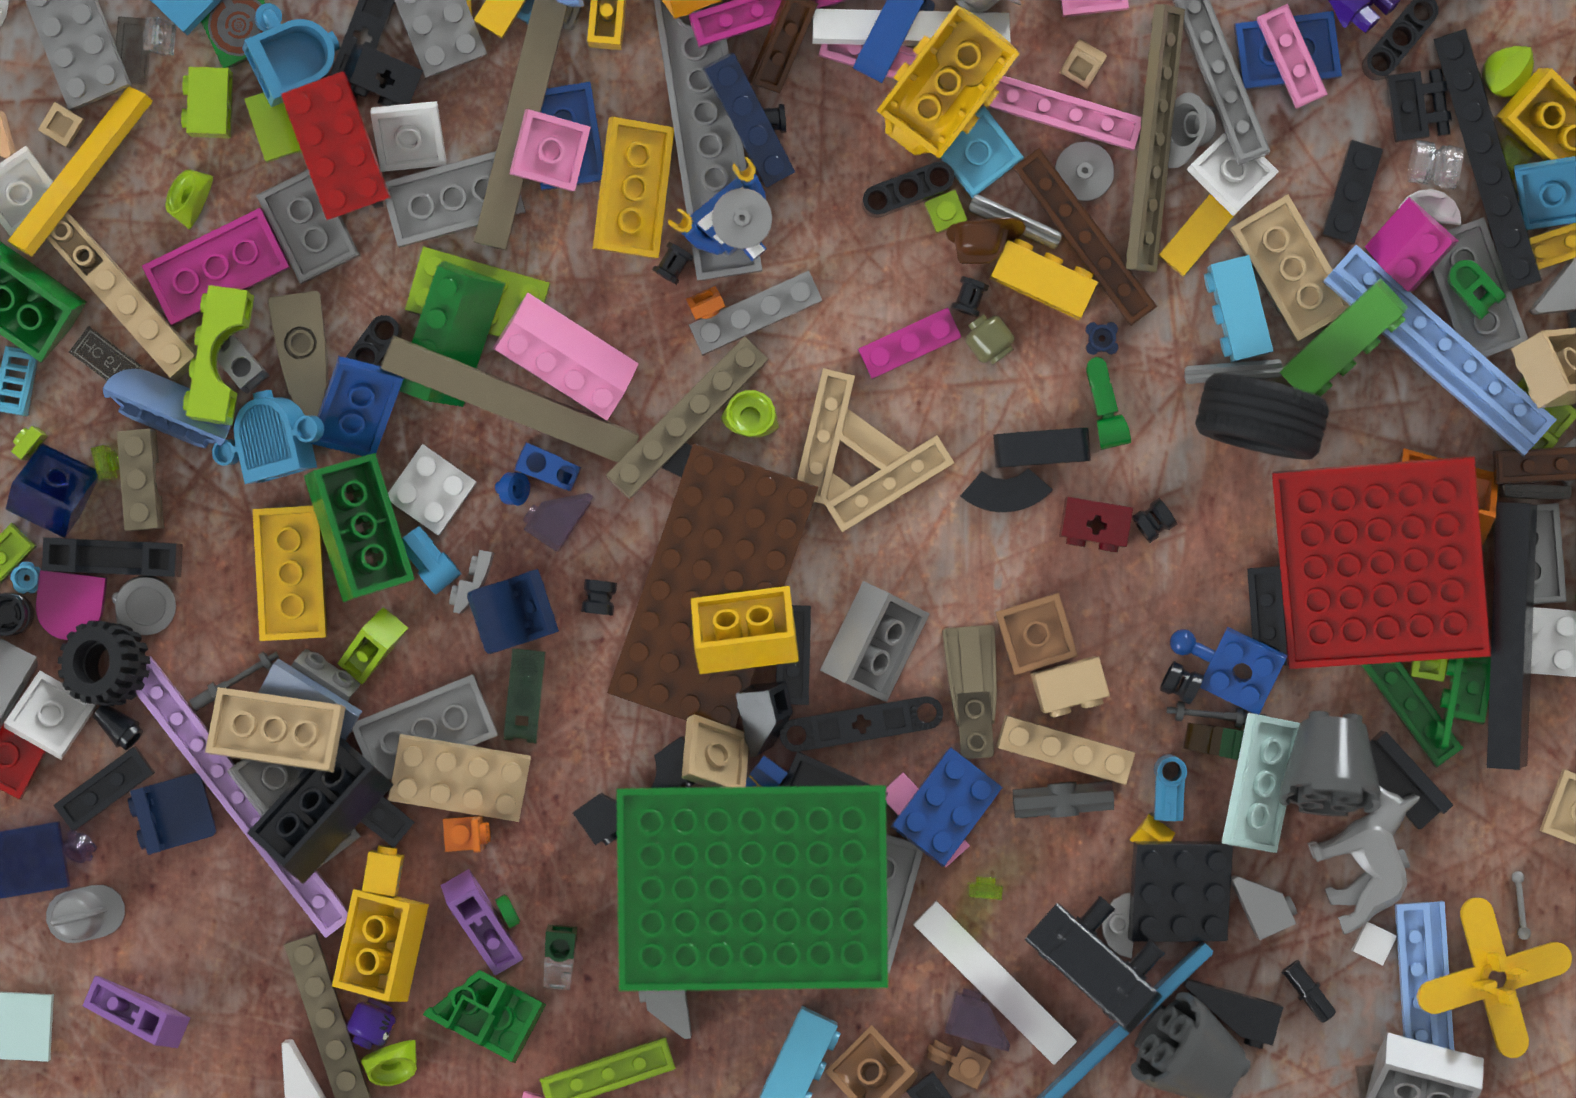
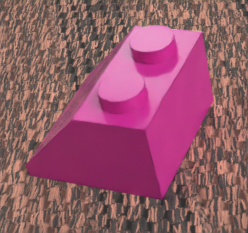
M1408 197L1366 244L1365 248L1385 272L1406 291L1410 292L1414 291L1459 241L1413 199Z

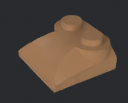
M872 1025L825 1071L849 1098H900L913 1085L914 1080L919 1074Z

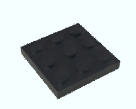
M1133 841L1128 939L1131 942H1147L1149 939L1152 942L1227 941L1233 845L1224 844L1222 841Z

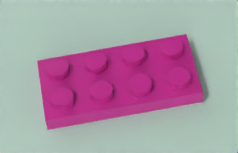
M261 208L142 265L171 326L201 312V298L204 293H207L208 285L247 290L291 268Z

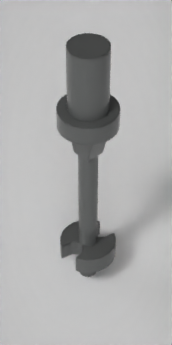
M263 651L258 654L261 661L235 677L218 685L214 682L207 685V690L189 700L195 711H198L214 701L218 687L229 689L232 685L262 667L270 671L273 665L272 661L279 657L278 653L274 652L268 656Z
M1178 701L1176 707H1167L1166 713L1175 714V721H1182L1184 715L1216 718L1234 722V727L1242 728V725L1246 724L1247 714L1251 713L1244 712L1243 708H1236L1235 713L1186 709L1185 702Z

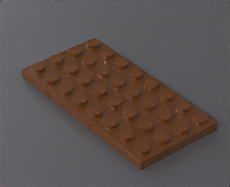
M694 443L607 693L686 721L687 718L695 714L735 728L740 715L737 709L736 693L750 686L756 667L706 674L699 673L694 648L691 598L785 586L819 487Z

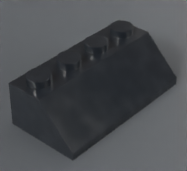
M340 737L334 772L306 768L247 834L284 869L304 884L394 784Z

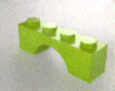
M208 285L207 293L202 295L200 311L204 313L202 325L197 326L195 332V345L198 346L196 358H192L189 366V377L192 378L190 391H186L183 400V409L186 411V416L192 420L229 426L233 424L238 393L230 389L222 381L218 372L217 358L221 346L231 335L238 331L249 329L255 296L247 290Z

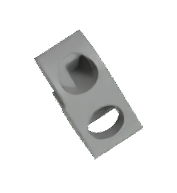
M234 334L221 346L217 361L236 385L246 394L270 376Z

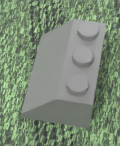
M863 581L820 671L887 702L930 613Z
M1387 1033L1376 1056L1366 1098H1478L1483 1087L1484 1058Z

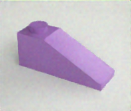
M470 869L440 885L447 906L495 976L523 960L516 944Z
M100 976L94 977L82 1005L157 1046L178 1048L190 1021V1017L170 1006Z

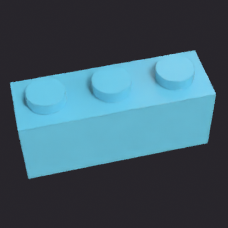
M1246 255L1209 265L1207 267L1208 273L1204 274V280L1208 293H1214L1216 305L1212 306V312L1216 325H1222L1224 337L1220 338V344L1224 357L1229 356L1231 363L1273 352L1250 256Z
M801 1006L759 1098H811L813 1093L808 1091L812 1080L819 1081L827 1064L822 1061L827 1049L833 1051L841 1033L836 1031L838 1022Z

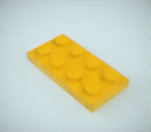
M610 117L608 119L593 249L653 259L659 258L674 138L673 127L618 117Z
M313 506L252 509L260 641L327 637L322 533Z

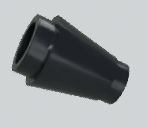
M101 705L93 715V718L114 745L122 747L124 750L131 748L143 733L138 721L112 706Z

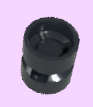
M0 593V636L19 635L26 632L34 620V609L31 602L25 596L18 593Z

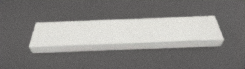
M816 9L812 18V44L864 45L881 10ZM919 11L902 46H917L924 35L931 38L950 11ZM971 12L1011 43L1009 13Z
M937 901L913 923L1053 1065L1077 1042Z

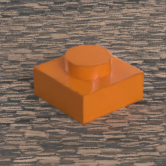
M716 286L686 299L695 320L714 317L720 312L719 309L726 307Z

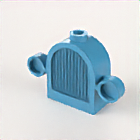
M265 3L257 9L255 14V24L263 32L245 39L242 49L270 106L273 107L283 102L281 93L326 78L332 67L335 51L340 50V45L333 31L327 33L323 27L313 21L295 19L281 24V10L274 4Z
M264 390L253 393V400L247 402L239 410L234 422L235 440L225 439L221 446L216 442L212 448V457L221 466L234 465L240 461L245 484L264 483L317 468L313 446L310 442H316L321 439L324 433V425L317 416H305L301 408L287 398L273 397L272 390Z

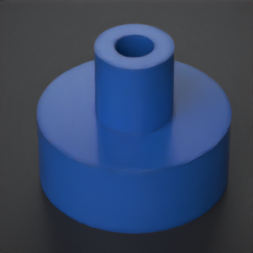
M507 472L495 484V491L499 494L504 504L520 506L528 499L530 483L527 476L523 473Z

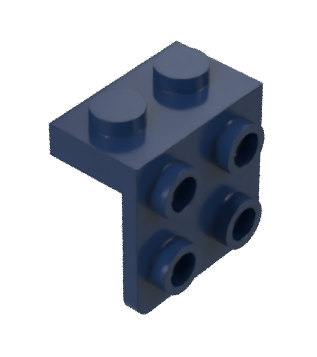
M539 569L471 590L467 594L484 650L488 654L559 632Z
M198 773L188 774L130 791L131 798H128L129 810L133 818H138L140 830H137L138 842L141 849H146L148 855L212 837L216 834L217 829L204 782Z

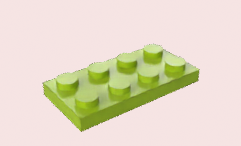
M423 246L405 310L421 315L436 268L441 262L446 261L506 283L489 335L499 337L527 292L545 303L550 283Z

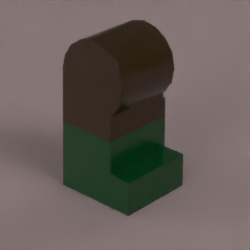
M1188 722L1183 749L1238 760L1244 731Z

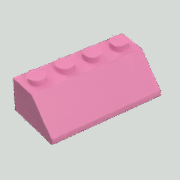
M528 292L492 347L498 353L604 420L609 419L623 397L639 365L633 359Z

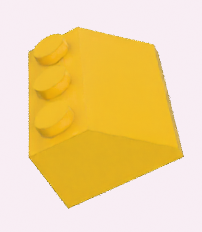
M790 586L691 598L694 648L700 674L799 662Z
M353 889L332 987L387 1002H408L429 904L398 896L393 897Z

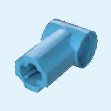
M420 526L402 538L408 558L419 570L417 572L418 575L435 595L462 575L452 560L444 552H440L432 539Z
M1163 755L1158 758L1154 766V773L1156 775L1154 820L1183 821L1187 767L1175 755ZM1168 762H1176L1179 767L1178 774L1172 779L1164 778L1162 773L1164 765Z

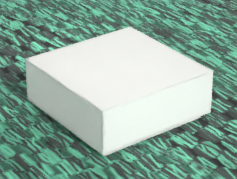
M1367 922L1363 925L1352 951L1383 966L1397 936Z

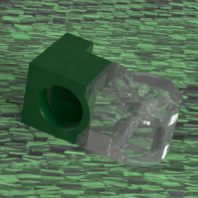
M548 924L545 936L544 988L571 990L578 927Z

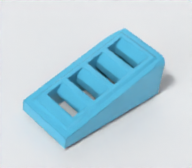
M5 346L0 367V412L28 417L38 360L20 348ZM12 357L29 360L28 366L12 364ZM10 370L25 372V379L10 377ZM7 383L23 385L22 391L7 389ZM5 396L20 398L19 404L4 402Z

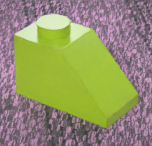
M382 607L360 630L337 664L363 685L397 645L408 627Z

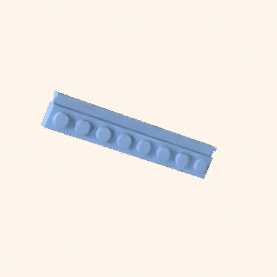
M1355 245L1323 282L1346 303L1351 305L1381 278L1408 306L1402 314L1406 320L1392 333L1386 329L1382 334L1522 457L1525 456L1557 419L1544 408L1538 409L1536 403L1532 401L1525 391L1415 295L1406 291L1367 253Z
M1445 902L1395 904L1403 1036L1454 1050L1452 1009L1438 1014H1431L1422 1010L1417 1002L1418 989L1424 982L1449 974Z

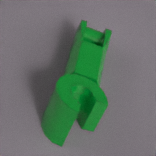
M1094 357L1088 362L1086 373L1091 387L1097 418L1102 417V419L1097 420L1101 450L1131 443V434L1127 422L1122 414L1115 415V413H1118V407L1112 383H1110L1107 364L1102 358Z

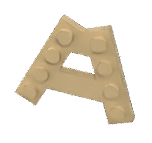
M823 368L797 479L819 487L814 502L824 504L841 532H844L954 464V461L938 435L912 451L907 452L848 409L855 376ZM841 441L880 470L854 487L850 486L832 473L839 442Z

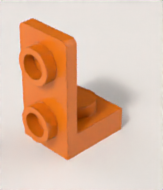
M483 816L443 819L445 852L474 850V853L482 852L486 848V844L491 842L490 823H484Z

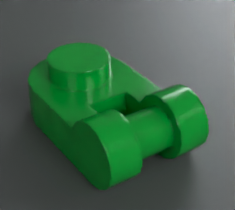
M1461 260L1452 265L1448 271L1447 278L1450 287L1480 320L1489 313L1488 309L1494 303L1499 304L1506 298L1504 292L1474 261ZM1479 286L1486 292L1480 299L1473 294Z

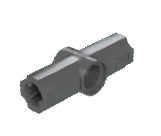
M1112 781L1083 784L1060 782L1047 784V787L1012 789L1015 818L1050 815L1051 818L1077 816L1082 812L1114 810Z

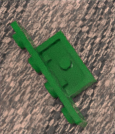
M1491 657L1448 659L1446 675L1451 676L1449 689L1443 688L1440 700V707L1445 708L1443 721H1437L1434 740L1439 741L1438 749L1446 750L1448 748L1453 719L1478 724L1485 723L1490 693Z

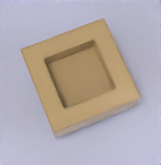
M54 102L38 131L69 148L85 120Z

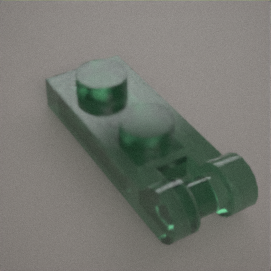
M512 648L504 726V740L514 741V738L527 739V743L537 744L546 651ZM516 715L528 716V726L516 725Z

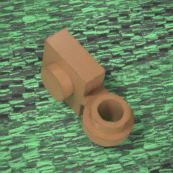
M935 1039L933 1044L929 1043L927 1058L943 1066L946 1061L952 1062L947 1075L976 1090L978 1089L992 1061L991 1058L961 1044L955 1056L951 1054L953 1047L937 1039Z

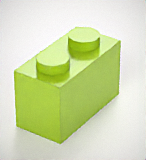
M188 67V75L183 76L182 82L183 95H188L187 108H183L181 113L182 128H186V133L191 137L231 138L233 72L229 68Z

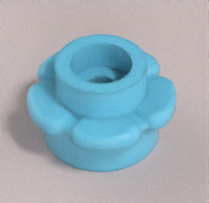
M32 562L20 563L11 572L10 578L14 589L21 594L37 592L41 569L35 567ZM25 575L30 576L29 581H25Z

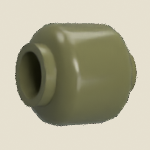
M983 314L968 325L971 332L966 336L965 341L980 362L986 363L990 361L993 365L1014 350L1011 345L1014 343L1015 337L1001 317L992 316L987 319Z

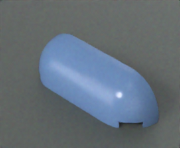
M143 369L122 370L111 376L103 387L104 397H111L121 406L118 412L122 415L194 446L206 448L208 444H215L216 442L221 446L228 436L229 425L196 421L186 416V411L183 409V400L186 391H190V388Z

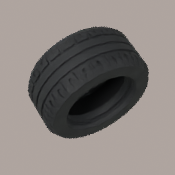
M1214 373L1205 381L1198 409L1199 414H1197L1195 424L1200 434L1229 445L1280 457L1311 460L1320 451V442L1323 440V431L1326 427L1329 408L1326 400L1297 388L1247 376Z

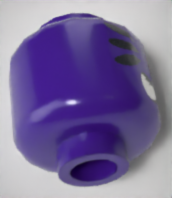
M369 998L367 1002H359L347 1024L348 1032L355 1036L352 1042L369 1050L372 1045H385L396 1023V1018L391 1013L393 1008L372 998Z

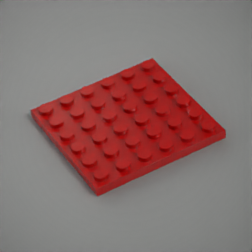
M1475 456L1272 472L1289 669L1487 657L1491 655Z

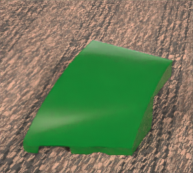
M479 970L469 977L462 986L450 991L448 996L434 1007L426 1009L423 1015L474 1043L491 1050L510 1062L516 1063L546 1004Z

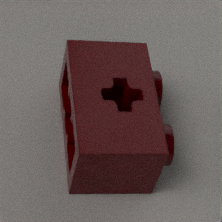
M1066 497L1059 537H1065L1066 544L1085 547L1086 541L1099 543V550L1118 553L1119 547H1127L1133 508ZM1095 516L1099 517V523L1104 524V530H1098L1096 535L1092 534V528L1087 527V521H1093Z

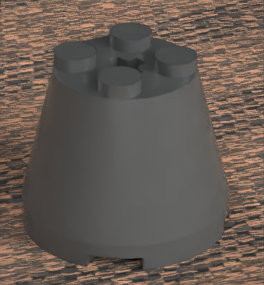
M1312 711L1309 713V719L1303 720L1300 723L1280 786L1279 801L1283 806L1289 805L1290 802L1299 807V812L1321 816H1348V812H1354L1361 808H1364V812L1371 813L1380 808V785L1367 727L1362 723L1363 717L1361 715L1345 714L1342 717H1330L1328 712Z
M1186 992L1177 993L1176 1000L1167 1007L1160 1004L1142 1027L1134 1044L1139 1051L1136 1062L1131 1065L1133 1076L1149 1087L1186 1098H1231L1233 1089L1239 1079L1245 1076L1250 1069L1251 1062L1246 1058L1245 1050L1199 999Z

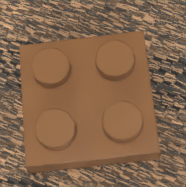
M1059 593L995 612L1014 675L1078 656Z

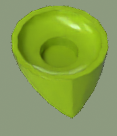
M1512 46L1498 50L1487 58L1483 65L1482 77L1485 86L1491 93L1498 97L1510 98L1522 88L1533 73L1534 59L1531 47Z
M191 169L185 170L177 176L168 191L165 204L166 211L189 230L193 227L202 211L212 186L213 176Z
M745 390L737 393L729 401L721 415V420L727 428L745 437H763L775 432L779 428L776 410L771 399L764 393L756 390Z
M407 1040L395 1043L363 1057L360 1061L369 1081L379 1086H393L409 1080L417 1070L416 1041Z

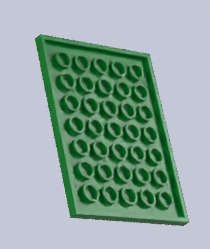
M886 785L617 788L619 991L888 988Z

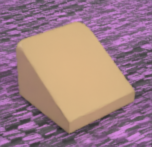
M1079 39L1059 73L1088 89L1107 55Z

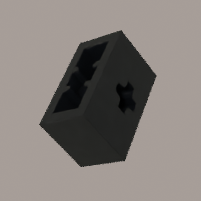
M363 44L353 45L344 68L352 92L365 98L368 93L379 98L377 103L382 106L410 104L423 72L421 69ZM377 73H380V76L385 79L383 84H380V81L375 79Z

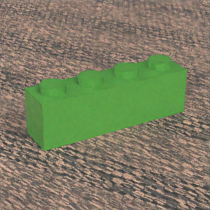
M1380 278L1295 355L1279 373L1294 388L1321 397L1333 386L1329 380L1337 373L1342 377L1357 364L1354 358L1363 351L1366 355L1369 354L1381 342L1378 336L1388 329L1392 333L1406 320L1402 314L1408 306Z

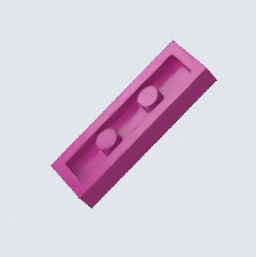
M947 307L859 348L858 351L871 379H874L962 337Z

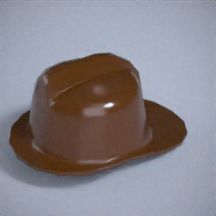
M1012 217L966 221L951 225L947 228L946 236L948 240L955 244L957 258L960 263L985 264L996 260L1003 253L1005 243L1008 240L1013 241L1019 238L1025 232L1026 225L1022 220Z

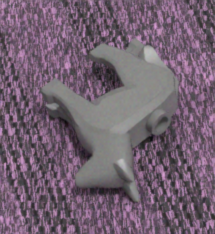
M1380 786L1381 806L1378 810L1353 821L1344 831L1327 841L1319 843L1311 841L1307 843L1313 859H1316L1317 862L1350 853L1360 867L1365 870L1347 888L1338 890L1332 887L1325 888L1331 905H1356L1354 912L1338 917L1344 935L1362 927L1377 913L1392 906L1401 899L1407 887L1405 869L1409 868L1410 864L1404 849H1397L1393 836L1400 827L1407 811L1419 801L1420 796H1415V793L1401 798L1398 794L1389 792Z

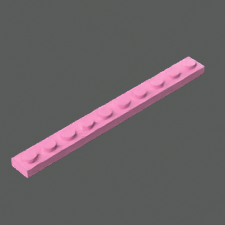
M821 44L818 56L853 67L863 45ZM901 46L886 77L894 79V75L904 62L909 65L912 64L918 56L913 52V48ZM1003 76L995 87L999 93L988 108L1131 151L1135 150L1141 130L1142 117Z

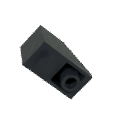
M786 681L752 684L736 693L737 709L741 715L745 732L744 739L748 745L750 757H756L773 747L780 736V731L784 729V726L793 714Z

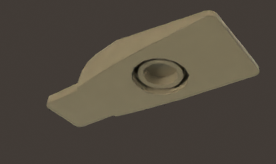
M310 291L270 297L268 299V306L275 343L289 395L292 396V401L301 408L305 416H318L325 396V390L328 388V353L320 292Z
M993 625L945 628L942 631L947 678L957 727L959 726L961 755L966 759L992 757L994 755L992 724L995 722L997 696L995 628Z

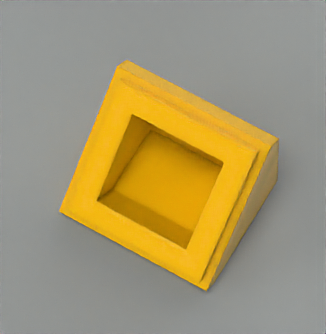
M1148 813L1129 840L1132 842L1172 841L1175 832L1159 820H1154V817Z

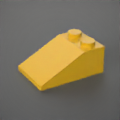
M1538 68L1495 118L1520 142L1544 161L1576 156V91L1552 68Z

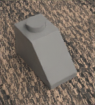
M1576 257L1567 262L1530 308L1529 312L1532 315L1576 311Z
M1237 875L1231 876V884L1257 939L1262 940L1296 924L1293 916L1298 913L1290 896L1284 898L1283 893Z
M686 990L638 991L640 1003L646 1002L647 1011L682 1038H691L692 1032Z

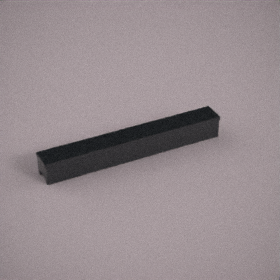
M1497 502L1487 768L1521 770L1528 763L1537 505H1531V503Z

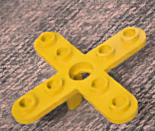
M1473 897L1462 905L1460 918L1474 966L1424 982L1418 989L1417 1002L1425 1012L1438 1014L1483 1000L1497 1050L1505 1057L1518 1058L1527 1051L1529 1037L1515 989L1564 974L1571 966L1572 954L1566 945L1559 942H1549L1506 956L1492 905L1483 898ZM1493 970L1498 972L1504 971L1506 974L1505 984L1501 988H1497L1496 980L1489 979V975Z

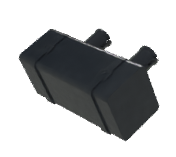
M1100 895L1081 918L1078 916L1075 918L1059 903H1056L1029 933L1025 941L1038 951V955L1046 962L1057 968L1096 1003L1106 1016L1112 1021H1116L1128 1033H1131L1162 998V995L1146 981L1147 977L1145 975L1165 953L1149 939L1148 943L1131 962L1128 960L1124 962L1096 937L1098 933L1095 931L1116 910Z

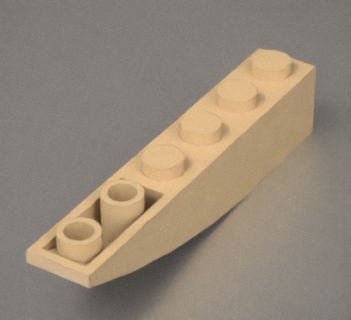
M67 211L46 239L170 378L178 381L189 371L192 358H196L197 353Z

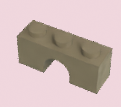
M153 429L117 431L124 530L164 529L162 496L159 495L156 484V464L159 463L157 431Z

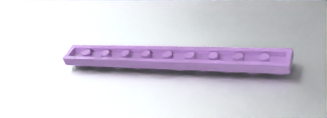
M150 656V664H146V670L150 671L148 678H143L142 682L145 686L142 690H136L137 696L319 931L327 938L346 923L348 909L317 870L302 884L247 834L261 816L227 771L235 765L230 757L212 755L205 752L209 730L152 656Z

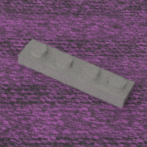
M806 271L722 309L714 317L700 319L691 323L689 327L702 355H705L822 302V298L810 272Z

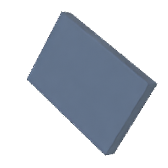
M279 658L272 665L258 692L345 706L340 735L345 741L362 713L357 707Z

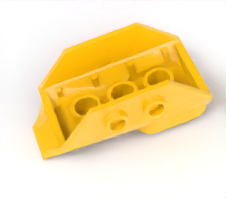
M957 5L954 6L931 38L924 35L913 50L918 56L911 65L906 62L903 63L893 77L898 81L876 110L884 116L885 133L915 156L923 153H932L940 159L961 131L968 134L979 120L975 113L982 104L987 108L999 93L995 89L996 85L1020 54L1000 33L973 13Z

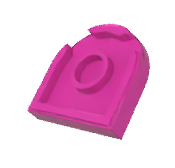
M40 570L36 614L41 626L52 636L68 640L66 636L70 631L77 632L76 626L87 624V621H101L104 611L107 578Z

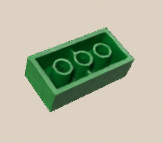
M375 453L316 469L304 476L343 602L415 580ZM345 492L347 494L352 493L354 499L351 501L347 500L345 497ZM355 524L362 525L364 531H356ZM365 556H372L374 563H366Z

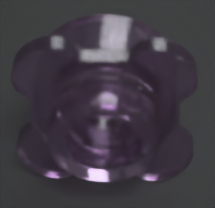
M70 830L67 833L69 838L64 841V854L77 863L91 861L93 858L92 852H95L97 849L96 844L86 834Z

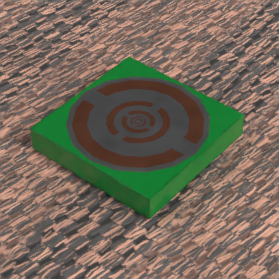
M221 0L201 21L222 68H231L248 60L242 47L245 39L263 32L255 24V14L257 9L265 4V0Z

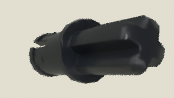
M1299 960L1294 961L1281 972L1298 992L1299 996L1297 998L1300 1001L1304 1000L1320 1022L1324 1023L1335 1015L1336 1010L1319 989L1320 983H1315Z

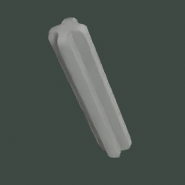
M975 195L969 205L970 212L986 219L1012 217L1022 220L1026 225L1023 236L1052 249L1057 248L1062 238L1060 231L980 195Z
M1279 359L1193 365L1185 367L1184 377L1187 384L1205 383L1214 373L1234 374L1257 379L1277 378L1282 376L1279 373L1282 369V362Z

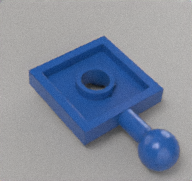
M1227 627L1216 651L1196 642L1194 634L1186 629L1177 630L1170 638L1171 649L1176 654L1184 656L1192 653L1210 662L1200 688L1258 715L1288 656L1230 627ZM1240 663L1247 664L1252 670V676L1248 679H1241L1236 676L1234 667Z

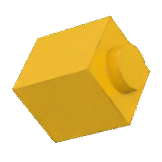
M378 845L377 850L369 851L362 891L393 897L398 895L405 855L397 854L398 848Z

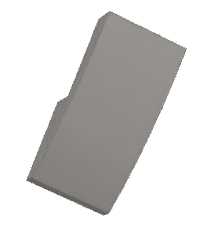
M479 550L478 556H472L469 575L474 576L473 582L459 580L458 586H452L449 604L454 605V613H463L470 606L467 598L469 591L483 587L495 553Z

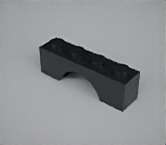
M43 537L42 571L181 577L183 544Z
M683 736L654 755L656 777L651 788H678L682 784L685 787H691L695 784L692 781L681 778L685 745ZM601 792L573 812L595 846L601 841L607 846L617 839L616 799L610 798Z

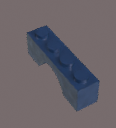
M731 52L704 66L702 69L729 116L749 159L755 166L756 173L762 184L767 188L795 173L735 54Z

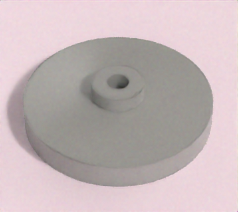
M1077 142L1068 146L1059 155L1055 164V169L1079 201L1086 202L1099 198L1109 189L1113 181L1114 165L1110 155L1104 148L1092 142Z
M739 188L731 190L720 197L713 209L712 224L716 235L723 243L736 249H748L760 244L767 237L772 225V212L768 202L762 195L750 189Z
M138 576L127 581L119 590L116 598V613L122 625L133 628V632H138L140 635L156 634L165 629L173 620L176 611V600L172 589L163 580L154 576Z

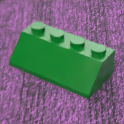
M0 242V335L39 362H43L73 327L87 301Z
M446 261L441 262L436 268L412 343L477 369L506 283ZM407 378L403 379L399 390L428 402L460 407L465 405V402Z

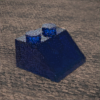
M42 443L12 482L5 510L65 538L80 518L100 477L101 471Z

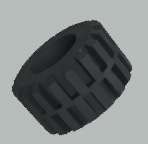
M95 620L76 626L77 632L70 631L66 636L68 642L61 645L60 650L63 651L62 657L58 656L57 663L61 664L62 667L61 670H58L59 678L65 679L62 685L65 690L71 691L70 696L74 699H80V702L104 706L126 704V699L133 700L137 696L136 690H142L145 686L142 682L143 678H148L150 672L146 670V664H150V656L145 655L148 647L146 643L140 642L142 636L138 632H133V628L129 626ZM107 648L110 663L107 673L101 679L98 669L99 659Z

